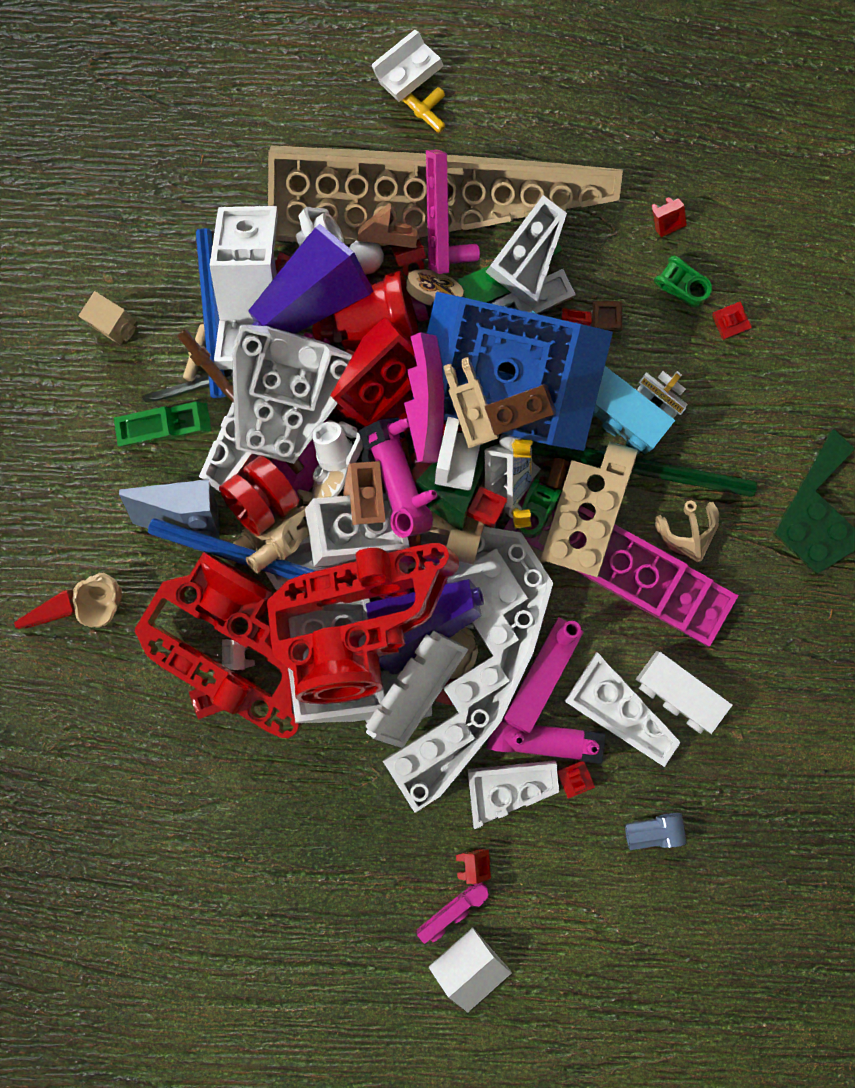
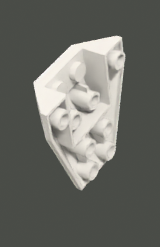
M240 325L232 352L236 449L294 464L311 441L315 428L324 423L337 405V402L330 395L353 355L325 342L272 327Z

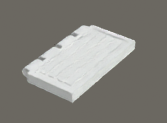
M433 631L431 635L426 634L415 650L417 656L409 659L397 677L400 680L399 683H393L380 703L383 707L381 709L377 708L366 724V733L375 740L403 748L469 649L438 632Z

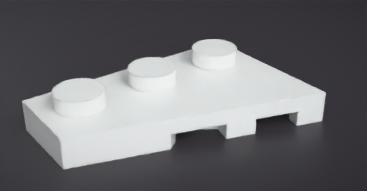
M555 760L468 769L474 829L483 826V823L497 817L498 819L508 815V812L524 805L527 807L559 792L557 763Z

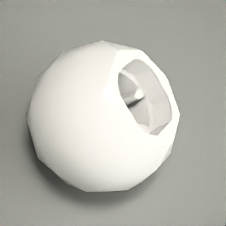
M356 240L350 245L349 248L355 253L365 275L374 273L380 268L384 258L380 244Z

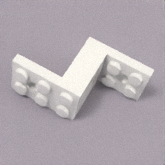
M277 206L218 207L210 271L220 319L214 364L219 370H232V352L240 325H251L254 322L248 310L277 275L274 259L278 221Z

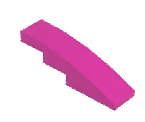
M420 332L410 336L417 366L407 370L414 399L405 402L404 405L417 461L436 463L439 459L444 425L442 363L437 336Z

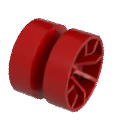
M261 455L243 468L246 479L235 474L219 486L220 494L229 509L243 526L255 536H260L275 524L272 512L280 517H284L299 505L298 497L285 475L269 459Z

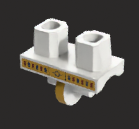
M664 371L661 372L658 379L664 382L666 386L662 385L647 372L639 381L641 385L637 391L649 400L654 395L662 400L663 404L659 408L672 418L677 414L681 415L688 405L670 391L673 389L681 395L686 389L677 382L682 376L678 371L673 377H670Z

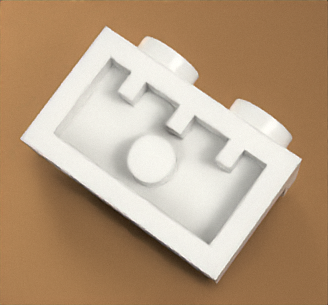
M414 30L372 64V69L380 85L400 102L444 65L441 58L424 44L420 33Z

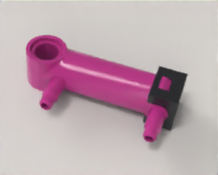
M398 417L378 420L359 430V434L365 451L372 450L375 461H380L381 479L393 511L390 520L391 528L398 537L406 538L427 533L431 529L433 516L426 504L436 499L437 493L434 490L418 494L400 442L401 439L405 438L404 431L409 427L408 418L399 419Z
M502 720L487 739L486 749L578 759L583 762L602 764L606 734L601 731L576 730L543 725H534L531 732L526 734Z

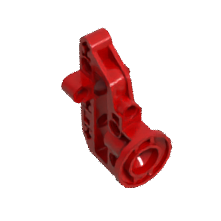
M441 543L418 545L390 553L381 548H365L356 552V561L303 574L286 581L268 599L267 608L272 654L277 660L293 671L296 699L309 704H330L358 700L380 692L383 688L379 657L398 653L399 648L405 646L404 633L424 624L432 617L448 577L454 575L459 568L458 556ZM416 562L415 569L408 573L409 566ZM414 587L415 602L410 609L343 626L322 628L313 633L293 638L290 637V617L323 610L324 606L339 602L347 604L376 596L383 599L385 597H401L409 594L410 588ZM366 635L365 643L359 647L360 638ZM309 648L308 657L303 660V654Z
M203 552L190 575L167 580L161 584L135 627L138 640L145 654L152 661L211 697V701L221 709L231 714H239L275 736L290 738L301 730L302 723H295L288 667L273 656L269 623L260 619L267 607L268 599L275 592L231 564L212 554ZM193 587L197 591V599L190 604L185 599V592L188 588ZM167 600L194 617L209 622L215 626L214 629L245 648H251L268 658L267 661L277 666L282 673L281 682L274 694H269L259 688V685L242 677L238 672H233L156 625L155 620ZM241 617L245 618L248 622V630L242 635L235 629V623ZM163 641L162 646L171 651V653L157 652L158 647L155 643ZM200 670L206 673L214 671L213 677L216 679V682L208 684V677L199 673ZM258 700L265 701L268 705L269 711L265 717L259 716L255 711V704ZM274 715L283 720L290 717L292 719L290 724L293 726V729L290 728L284 731L283 722L275 719L270 723L269 720Z

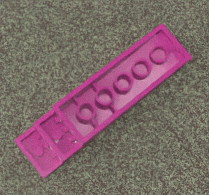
M529 488L519 502V505L521 507L524 504V500L529 491ZM580 506L578 512L581 519L588 521L594 518V512ZM531 516L530 522L532 527L524 528L533 530L537 528L539 521ZM510 518L504 530L519 532L518 528L514 527L513 518ZM552 523L544 527L543 531L550 530ZM614 525L598 577L575 571L708 647L711 646L738 598L737 594L690 568L688 564L617 525ZM576 531L570 536L572 547L581 549L586 545L587 538L583 532ZM541 534L535 538L524 537L529 545L543 552L545 546L538 542Z

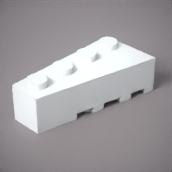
M233 402L227 416L224 417L221 423L222 428L218 438L213 442L199 475L203 480L209 479L211 486L218 491L219 486L235 474L246 479L243 468L259 456L236 449Z

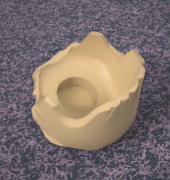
M98 573L77 583L73 589V604L79 623L84 626L99 628L102 625H107L112 620L123 596L122 589L114 578L105 573Z

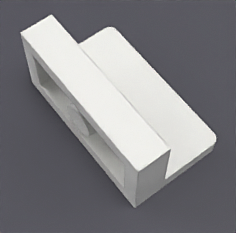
M447 417L436 468L435 484L471 490L480 445L469 448L464 433L458 432L459 419Z

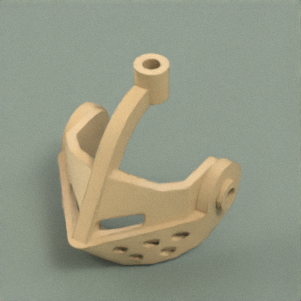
M687 501L684 506V513L689 516L692 537H678L672 534L666 518L661 515L656 516V530L659 532L663 543L672 551L685 555L696 562H701L719 526V512L714 502H709L708 506H706L709 529L699 535L695 516L697 504L694 501Z

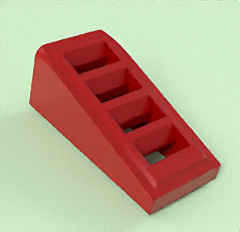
M73 590L62 591L14 622L15 628L27 629L74 615Z

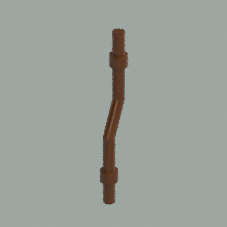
M186 329L181 331L177 338L191 353L190 358L197 366L201 365L221 391L234 403L233 385L210 359L211 354L204 346L200 347ZM299 459L294 464L286 462L295 474H298L305 467Z

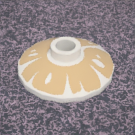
M320 465L317 466L313 473L312 499L337 497L345 485L348 466L339 471H327L320 467Z

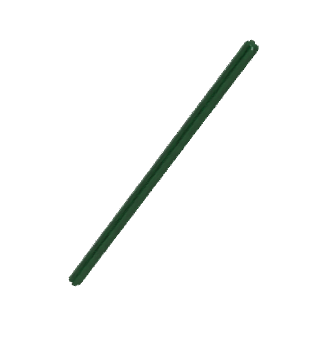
M502 433L498 434L499 438L495 439V445L499 444ZM533 441L531 445L532 454L565 459L570 462L573 460L596 467H601L606 453L605 451L585 448L584 451L564 448ZM636 458L631 473L748 497L755 496L757 491L756 481Z

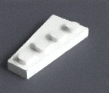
M596 652L565 699V702L665 767L679 746L680 741L606 663L601 655Z

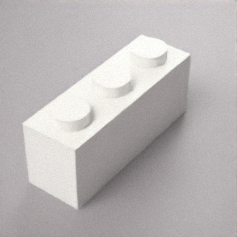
M658 651L654 653L636 678L641 683L639 689L652 699L655 695L659 696L665 701L663 704L664 708L675 716L682 713L689 718L686 724L700 734L703 730L712 734L732 707V704Z

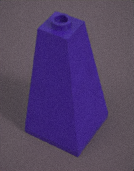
M319 224L296 250L248 312L254 320L251 325L268 326L296 334L365 298L374 291L355 253Z
M470 579L445 584L432 617L424 624L404 633L405 646L399 648L398 653L380 656V666L392 675L398 674L403 670L411 657L415 658L417 656L415 650L426 634L431 635L435 631L450 638L481 617L480 606L484 605V598L480 587L477 588ZM415 592L401 597L386 598L366 603L368 619L410 609L415 602Z

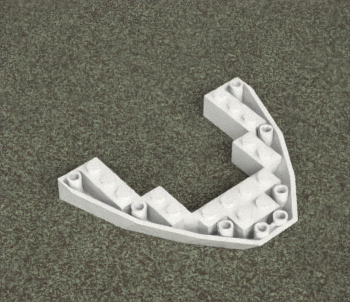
M484 527L474 565L459 561L457 572L447 579V584L470 579L477 588L480 587L484 598V605L480 606L482 616L473 621L472 624L492 656L443 687L458 713L383 760V763L414 812L419 811L441 797L498 727L534 652L553 582L520 532ZM430 531L420 534L422 545L441 543L447 547L449 536ZM309 536L300 543L294 553L284 559L285 561L316 571L339 566L314 567ZM265 572L276 590L286 581L290 580Z

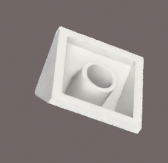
M473 927L429 966V969L448 998L466 1012H469L512 974V971Z

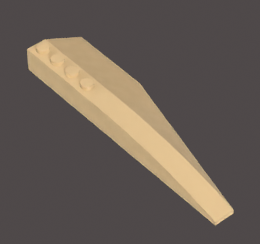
M271 145L268 157V206H277L278 221L275 241L297 242L296 234L302 230L299 214L305 207L327 209L342 232L344 244H352L358 238V228L389 203H391L389 226H394L395 223L409 224L412 226V229H417V240L420 237L428 236L425 153ZM447 155L448 231L469 230L510 222L513 219L526 218L543 195L563 211L574 207H587L620 200L623 170L538 161Z

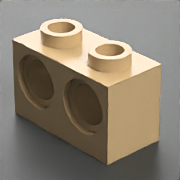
M95 291L79 314V317L88 325L119 345L124 340L128 341L136 328L134 326L136 320L130 314Z

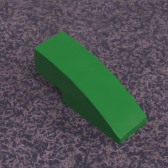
M197 401L174 407L164 406L114 418L118 447L159 442L212 432L207 403Z

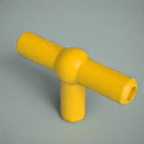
M437 87L422 102L412 93L402 99L414 111L416 117L423 119L437 133L444 130L445 123L431 111L445 96L444 91L440 87Z

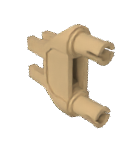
M296 506L284 517L272 513L275 524L260 536H255L246 528L242 530L241 537L234 541L233 544L256 551L246 557V562L253 572L258 574L276 559H286L309 536L308 526L303 518L306 516V506L300 508ZM226 559L231 565H234L236 563L234 561Z

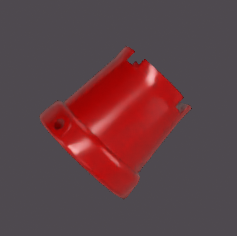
M401 271L386 275L383 281L371 285L374 292L334 313L338 332L341 331L343 337L348 338L341 341L345 351L350 349L355 352L362 338L384 317L393 323L410 341V336L419 333L411 295L406 289V280Z

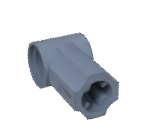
M682 813L663 814L656 816V819L625 824L629 850L654 846L671 848L687 844Z

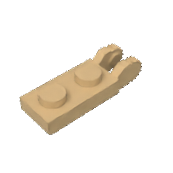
M467 357L462 359V368L468 380L467 384L458 385L456 372L451 364L444 366V372L450 387L448 391L469 448L495 440L499 436H494L484 407L488 405L480 381L476 379L472 363Z

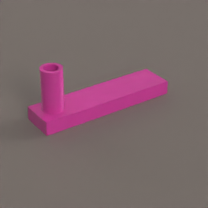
M437 149L426 150L428 268L437 274L449 273V264L478 261L480 250L477 244L449 246L447 153Z
M560 617L556 619L505 713L503 721L526 734L531 732L584 633L576 621L567 622Z

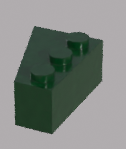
M495 440L480 444L471 490L435 484L438 462L432 463L416 480L418 494L434 490L437 493L436 499L426 504V506L458 530L463 531L467 519V511L484 479L485 450L494 446Z

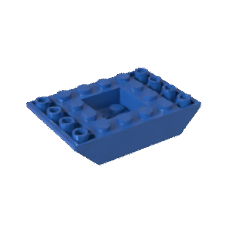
M436 292L427 334L436 335L439 346L444 386V420H447V417L458 419L448 391L450 387L444 372V366L452 365L455 369L459 386L467 384L468 380L462 368V359L468 357L475 371L476 379L480 381L487 404L547 384L557 413L502 434L584 451L613 332ZM505 362L512 363L516 369L515 376L510 380H504L499 375V368Z

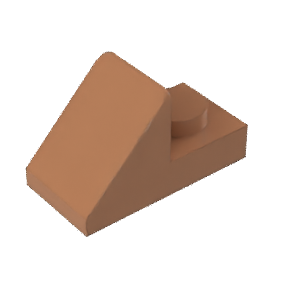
M391 203L358 228L357 241L416 248L417 229H412L411 225L405 223H395L394 226H389Z
M380 461L350 463L348 465L343 494L344 496L350 495L352 524L361 525L385 522Z

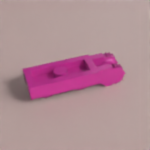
M481 882L470 885L417 928V936L424 944L429 940L432 942L437 941L445 934L446 930L444 928L452 921L458 923L469 914L467 909L470 906H481L489 895L486 884Z

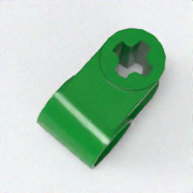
M671 255L668 258L669 263L661 275H657L654 278L655 284L690 307L697 308L702 306L711 294V282L682 259ZM699 286L703 290L704 296H693L690 292V287Z
M534 479L524 500L522 510L530 509L531 516L539 521V525L533 530L518 528L524 537L535 538L541 534L549 516L553 513L560 499L561 490L554 491L541 485L540 480Z

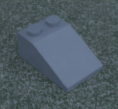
M209 479L119 490L121 500L132 523L148 529L151 520L155 518L220 539L219 507Z

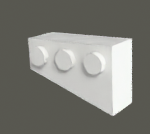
M544 195L486 271L488 275L531 308L538 303L544 279L547 276L549 264L567 214Z

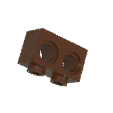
M547 384L484 406L494 436L557 413Z

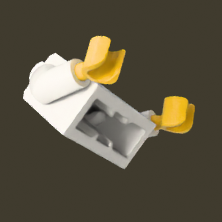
M503 434L500 436L499 444L485 450V489L508 499L504 510L513 518L515 528L532 527L530 509L522 510L518 501L528 490L532 482L533 455L531 445L533 441Z

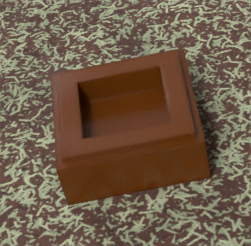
M593 301L592 327L612 332H621L622 301Z

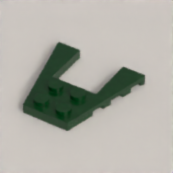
M835 429L830 430L827 439L815 456L812 466L800 483L793 500L790 501L773 532L815 574L820 573L855 551V528L816 492L819 486L855 450Z

